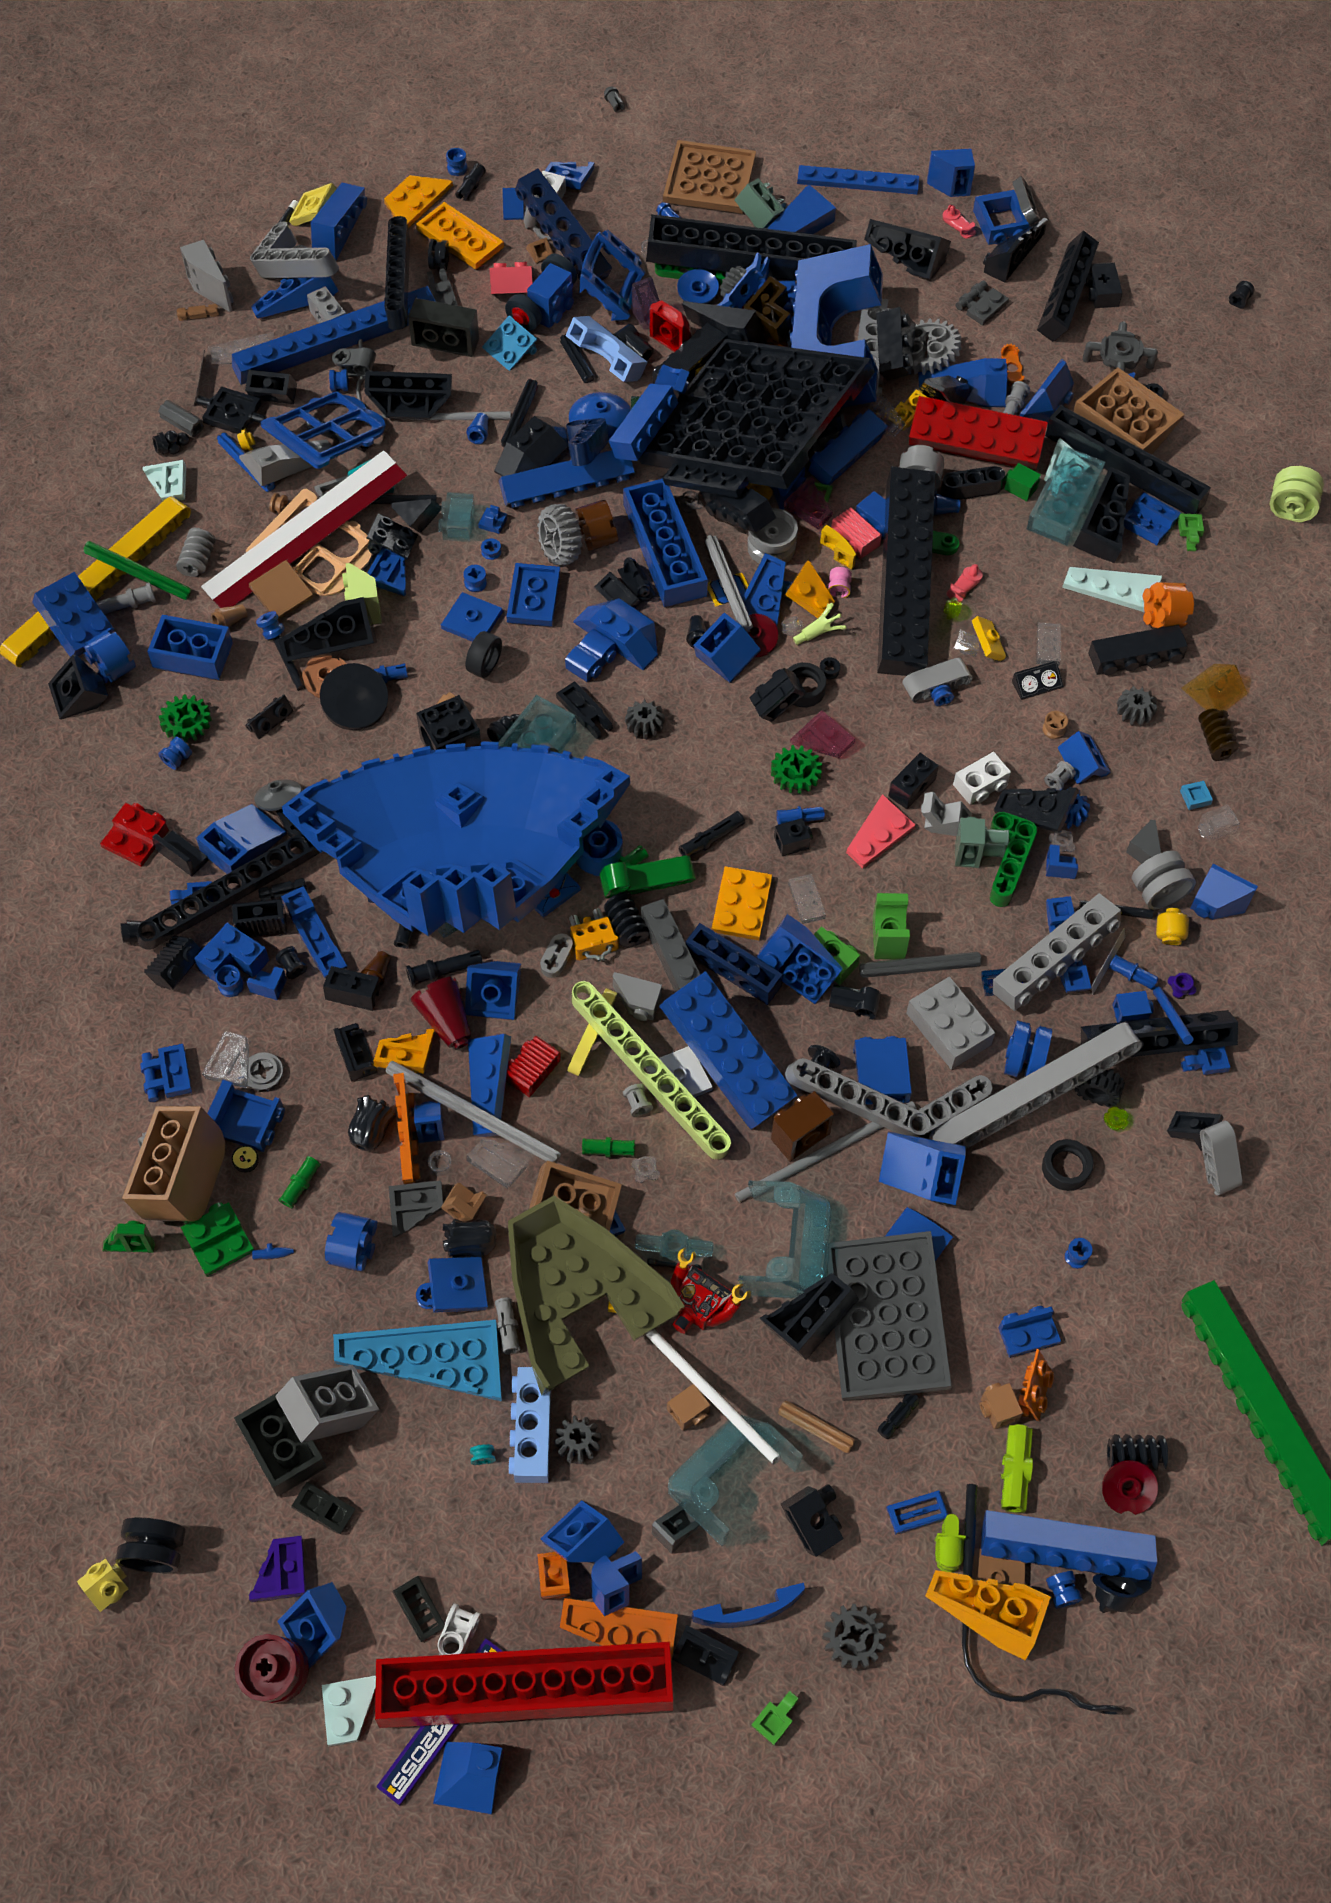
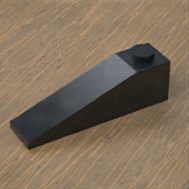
M1043 218L996 246L991 253H987L983 261L985 265L984 273L1005 283L1045 234L1048 219Z
M873 219L869 221L864 239L880 252H887L893 256L892 260L895 263L901 262L908 267L906 271L910 274L930 280L945 263L951 244L950 240Z
M948 375L925 379L918 390L928 398L964 405L972 389L967 384L968 381L960 376L954 378Z

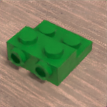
M222 1202L213 1204L208 1209L209 1213L203 1215L197 1221H185V1225L181 1227L206 1277L251 1254L254 1250L229 1202L226 1204Z

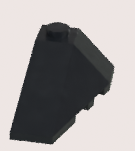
M683 301L682 306L686 317L691 322L701 327L708 323L726 334L727 339L766 344L756 311Z
M364 597L339 602L306 624L278 639L284 662L377 643L372 618Z

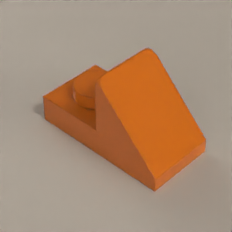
M556 1552L537 1554L542 1600L571 1596L567 1561Z

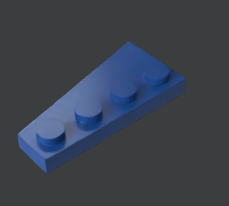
M499 1034L468 1039L471 1104L501 1120L511 1036ZM473 1121V1135L478 1137L498 1135Z

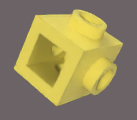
M106 1559L92 1565L87 1573L77 1581L84 1593L100 1612L110 1604L120 1600L124 1592L128 1590V1587L123 1582V1579L127 1577L118 1564L111 1566Z

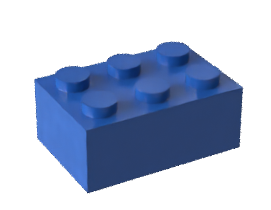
M75 571L34 594L32 603L70 657L72 655L80 656L86 652L84 649L85 642L108 628H111V634L114 631L113 626Z
M162 615L147 652L153 668L219 680L233 642L228 626Z

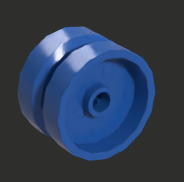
M1017 1020L1006 1051L1005 1058L1007 1060L1004 1075L1017 1077L1021 1073L1023 1063H1026L1025 1077L1045 1066L1052 1029L1039 1026L1035 1030L1033 1040H1029L1031 1034L1030 1023Z

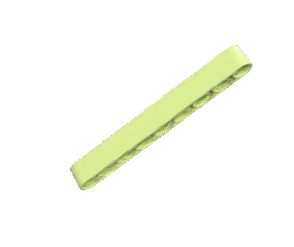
M586 981L576 983L572 989V1004L575 1009L703 1151L712 1159L724 1158L728 1154L731 1145L729 1135L592 984ZM581 992L587 993L590 997L586 1000L579 999L577 995ZM596 1011H603L605 1012L606 1016L603 1018H597L594 1016L593 1013ZM619 1029L623 1034L615 1037L611 1035L610 1031ZM631 1047L637 1048L640 1053L637 1055H630L626 1050ZM646 1066H653L657 1071L654 1074H647L643 1069ZM667 1084L674 1090L670 1093H665L660 1087ZM685 1103L691 1109L687 1112H682L677 1106ZM697 1122H703L707 1125L708 1129L699 1131L694 1125ZM720 1141L724 1144L725 1148L716 1150L713 1148L712 1142Z

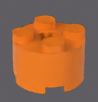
M1156 582L1150 588H1146L1142 596L1145 612L1143 621L1145 624L1151 625L1154 628L1178 624L1180 628L1186 626L1188 623L1185 621L1188 615H1192L1194 611L1193 593L1187 591L1186 584Z

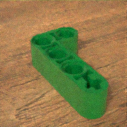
M999 812L994 815L990 829L1009 830V841L993 882L989 898L993 905L1005 907L1012 900L1033 846L1037 827L1030 820L1006 812ZM1002 886H1003V887H1006V890L1004 891V893H1001V892H1000Z
M690 856L674 857L626 866L625 862H617L605 866L599 874L606 899H610L620 892L628 891L632 895L687 884L696 880Z

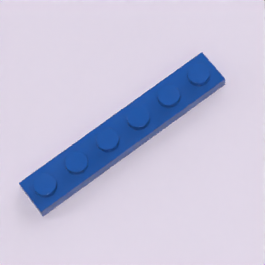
M799 165L797 184L916 195L919 183V175Z

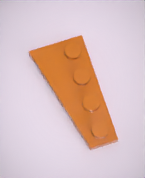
M404 1073L393 1074V1078L399 1094L395 1096L398 1117L399 1119L401 1118V1121L397 1122L399 1139L403 1144L400 1145L402 1180L404 1184L416 1183L415 1179H420L419 1164H414V1155H419L417 1139L413 1140L412 1133L416 1131L414 1116H411V1108H414V1105H416L415 1095L409 1092Z
M564 1598L560 1628L602 1646L670 1642L672 1663L678 1615L624 1607L604 1616L594 1602Z

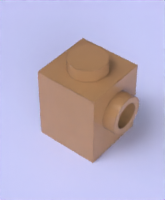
M995 1383L985 1389L986 1391L981 1398L982 1402L979 1405L985 1418L989 1417L994 1429L1020 1420L1023 1412L1010 1383L1002 1386L1000 1383Z
M692 1384L667 1402V1410L684 1431L694 1424L697 1427L708 1419L709 1416L707 1414L710 1412L709 1403L711 1401Z

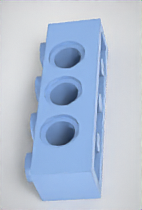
M518 1367L517 1376H512V1393H517L516 1403H511V1420H516L515 1430H510V1447H515L514 1457H509V1474H514L515 1483H548L551 1390L541 1396L532 1367ZM533 1393L538 1396V1399L533 1403H528L524 1400V1397L527 1394ZM528 1420H534L538 1423L532 1430L525 1429L523 1424ZM527 1447H533L537 1450L536 1454L532 1457L523 1456L522 1451Z

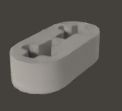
M567 934L555 935L541 959V972L546 977L554 978L559 976L572 953L573 942ZM566 942V947H563L560 953H558L557 944ZM555 958L556 967H552L551 970H549L547 964H551L553 959Z

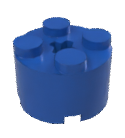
M111 628L85 642L84 649L86 652L83 654L91 665L95 664L98 668L97 674L103 678L104 683L108 681L112 683L136 668L134 659L129 661L127 657L130 654L128 648L116 632L111 634Z
M605 820L600 829L595 827L583 837L584 853L576 862L582 870L594 876H600L599 874L605 866L619 862L620 857L623 856V839L618 826L609 820Z
M338 1212L331 1224L335 1229L332 1235L328 1234L326 1240L325 1260L328 1261L327 1264L364 1271L367 1258L372 1259L375 1250V1244L371 1242L372 1236L375 1235L377 1230V1220Z

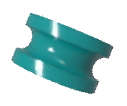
M483 1444L471 1447L470 1454L473 1455L471 1464L484 1465L494 1463L496 1461L495 1456L492 1455V1452L495 1451L494 1446Z

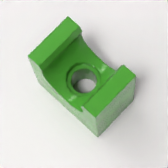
M877 893L873 912L874 959H905L910 939V930L906 929L908 894Z

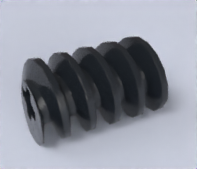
M628 891L612 896L604 905L605 913L608 915L612 928L619 938L620 945L627 948L644 943L650 935L649 932L645 931L646 925L642 923V916L638 915L639 910L634 907L635 902L631 899V893Z
M1114 1434L1107 1444L1109 1469L1114 1466L1115 1462L1119 1463L1128 1460L1138 1461L1148 1466V1463H1152L1154 1471H1157L1159 1464L1163 1463L1164 1468L1167 1469L1168 1445L1165 1437L1158 1435L1155 1440L1152 1435H1147L1145 1439L1141 1435H1135L1134 1439H1132L1131 1435L1125 1434L1123 1439H1121L1120 1435Z

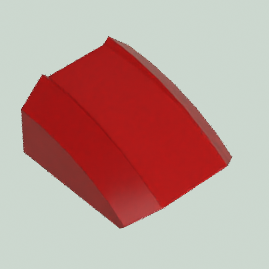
M661 300L653 303L650 306V337L675 352L684 341H688L692 337L689 321L683 313Z

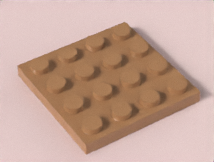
M677 140L663 194V202L743 214V211L734 199L750 183L756 151Z

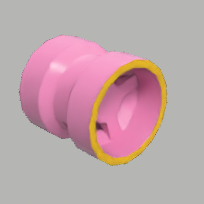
M835 567L830 571L828 591L832 597L836 596L837 591L842 592L841 598H846L850 595L852 573L848 568Z

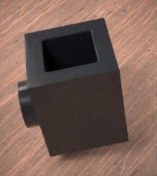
M802 818L776 825L774 831V839L781 856L809 849L810 840L813 839L810 827L805 826Z

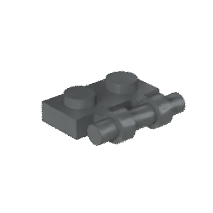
M984 280L973 285L971 291L963 294L955 304L958 310L967 307L966 315L981 325H984L1009 302L1007 296L994 288L989 292L985 291L988 284ZM975 297L980 298L977 302L973 301Z

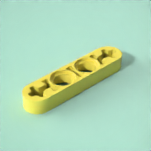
M606 988L602 996L613 1006L618 993ZM596 1011L593 1013L594 1016L597 1018H603L606 1016L605 1012L603 1011ZM588 1024L567 1069L568 1072L577 1076L580 1075L592 1045L595 1044L599 1035L590 1024Z

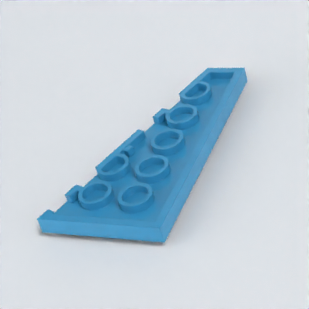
M496 1320L333 1334L335 1364L342 1366L353 1364L356 1369L502 1401Z

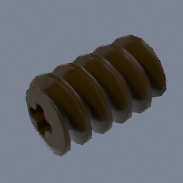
M1208 709L1198 716V720L1201 723L1200 726L1206 738L1207 746H1209L1208 749L1212 754V760L1220 761L1227 759L1240 747L1239 742L1236 741V734H1233L1234 729L1230 726L1231 720L1228 718V712L1225 710Z

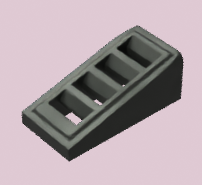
M419 1576L414 1577L392 1591L420 1642L444 1628L445 1624ZM417 1587L419 1592L405 1600L403 1594ZM421 1597L424 1599V1603L410 1610L408 1605ZM428 1607L430 1613L416 1621L414 1615ZM434 1617L436 1623L422 1631L419 1626Z

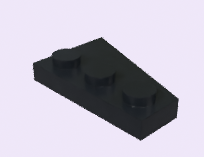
M1077 787L1068 788V790L1047 788L1042 791L1006 789L1002 790L993 811L996 814L1006 812L1030 820L1036 827L1060 834L1079 790Z

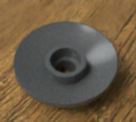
M275 780L260 788L254 800L257 807L262 810H280L284 804L302 792L300 784L294 780Z

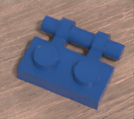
M183 1043L159 1048V1058L152 1059V1054L149 1052L141 1055L142 1063L140 1067L141 1072L145 1075L144 1092L148 1095L149 1102L158 1101V1092L163 1089L167 1098L192 1093L186 1051ZM161 1069L162 1078L156 1079L155 1072Z

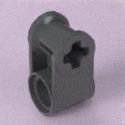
M365 347L355 349L342 348L337 350L332 356V360L335 365L339 366L340 372L343 369H347L348 377H365L366 371H373L376 353L372 349Z

